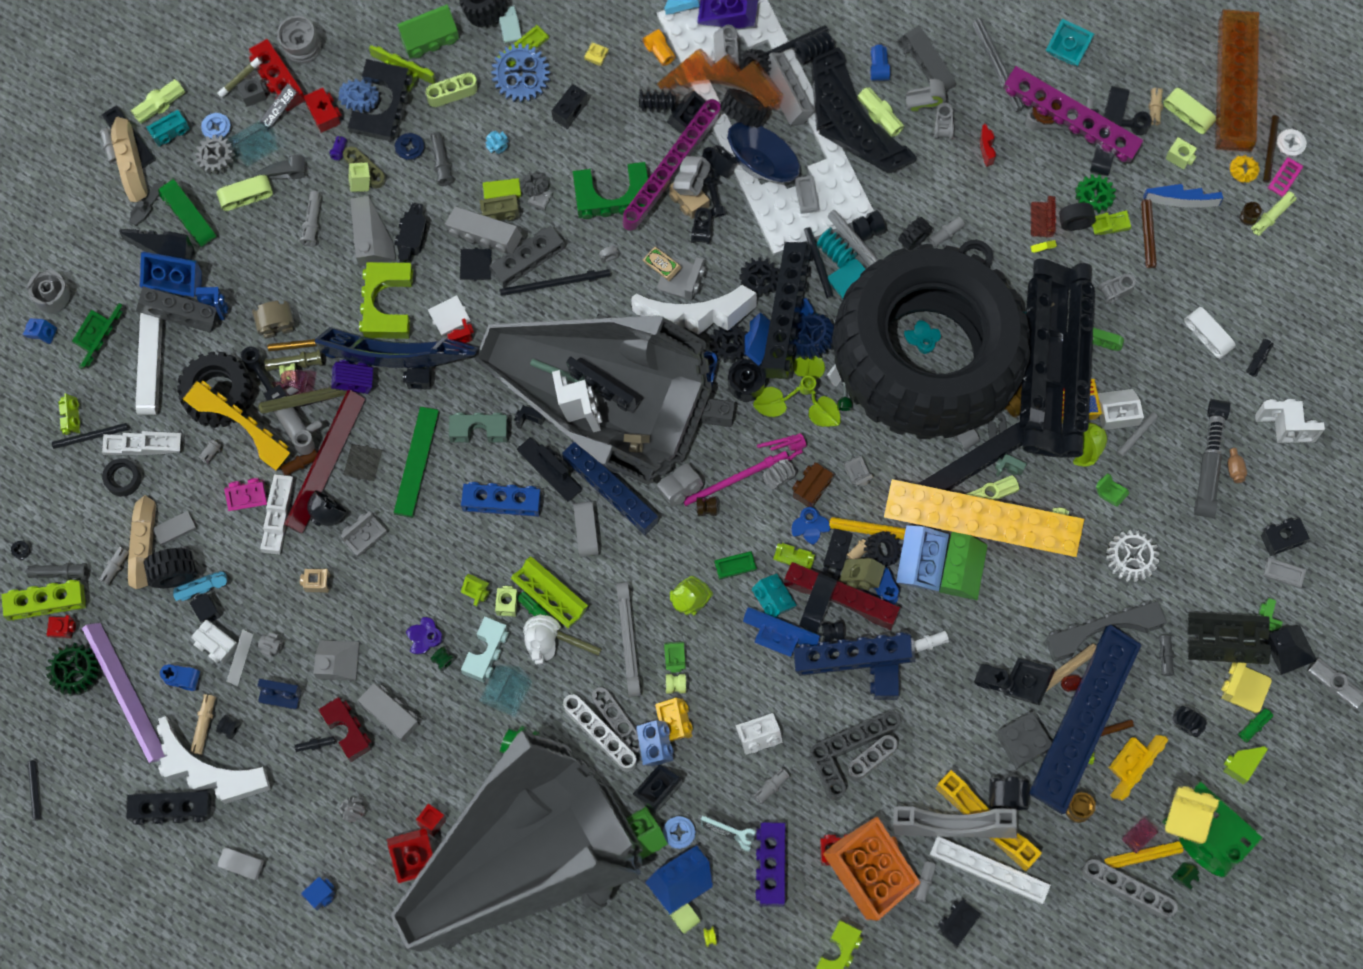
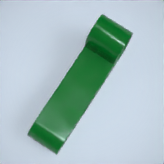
M174 179L158 189L161 199L165 200L166 205L172 209L201 248L216 238L213 230Z

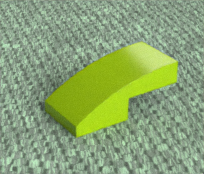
M1127 210L1111 215L1108 212L1096 215V221L1092 225L1094 235H1105L1132 229Z

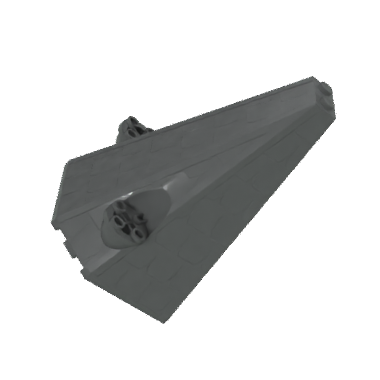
M659 315L490 324L475 357V360L548 421L553 423L581 448L586 450L610 472H620L646 485L653 483L655 476H662L668 472L673 463H680L684 460L712 389L711 382L707 381L706 373L709 372L708 359L704 358L703 354L706 342ZM571 356L576 360L583 358L638 393L642 399L634 412L631 413L628 410L625 412L620 409L613 400L608 401L601 396L602 393L593 391L599 403L597 411L600 412L602 423H599L601 431L593 432L586 418L571 422L567 421L558 404L553 374L530 366L531 360L536 359L569 373L566 364L569 357ZM624 434L650 435V442L642 443V452H630L629 446L631 442H624Z
M521 731L390 916L394 922L393 926L399 932L403 946L409 950L421 952L559 906L582 896L581 901L586 907L592 906L598 910L604 908L614 886L635 880L641 875V871L637 868L641 865L642 857L638 855L642 851V845L606 783L601 778L597 781L590 774L591 769L581 759L577 761L571 755L572 750L567 745Z

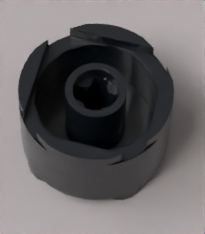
M751 359L735 361L728 373V389L736 399L743 402L753 401L763 393L766 377L762 370V364L758 366Z
M1006 777V781H1001L1002 779L990 778V809H1016L1017 811L1029 809V780H1019L1018 777Z

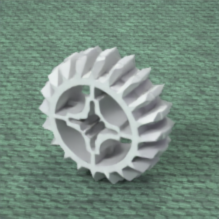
M1131 530L1127 532V535L1121 532L1120 537L1115 536L1113 538L1114 541H1110L1109 546L1111 548L1106 550L1110 554L1106 557V560L1111 561L1108 567H1115L1112 571L1113 574L1119 572V579L1126 576V581L1128 582L1131 577L1134 582H1137L1138 578L1143 581L1146 576L1150 577L1152 575L1151 571H1155L1157 568L1156 564L1159 563V559L1156 558L1159 556V552L1154 551L1157 545H1151L1153 539L1146 540V534H1143L1142 537L1139 536V530L1134 535ZM1129 543H1135L1139 546L1133 547ZM1118 548L1122 550L1124 555L1122 562L1118 557ZM1144 550L1148 558L1147 565L1143 562L1144 559L1141 556ZM1132 553H1137L1136 557L1130 558L1128 560L1130 554L1132 555ZM1133 565L1134 567L1139 569H1131L1126 566Z

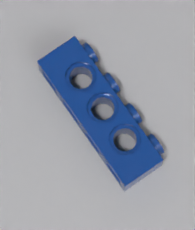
M469 482L468 484H463L461 507L462 511L539 517L541 491L534 486L518 488L516 485L503 487L494 483L480 485L477 482ZM481 494L487 495L485 500L477 499ZM499 496H506V499L504 501H497V498ZM518 497H524L525 501L522 503L516 502V499Z

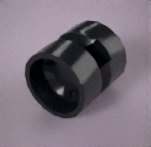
M878 210L866 214V217L861 216L852 220L853 229L862 241L870 239L872 234L877 236L886 232L884 220Z

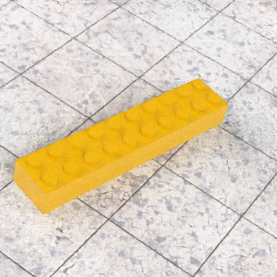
M893 479L891 480L884 517L1073 557H1077L1084 523L1083 518Z

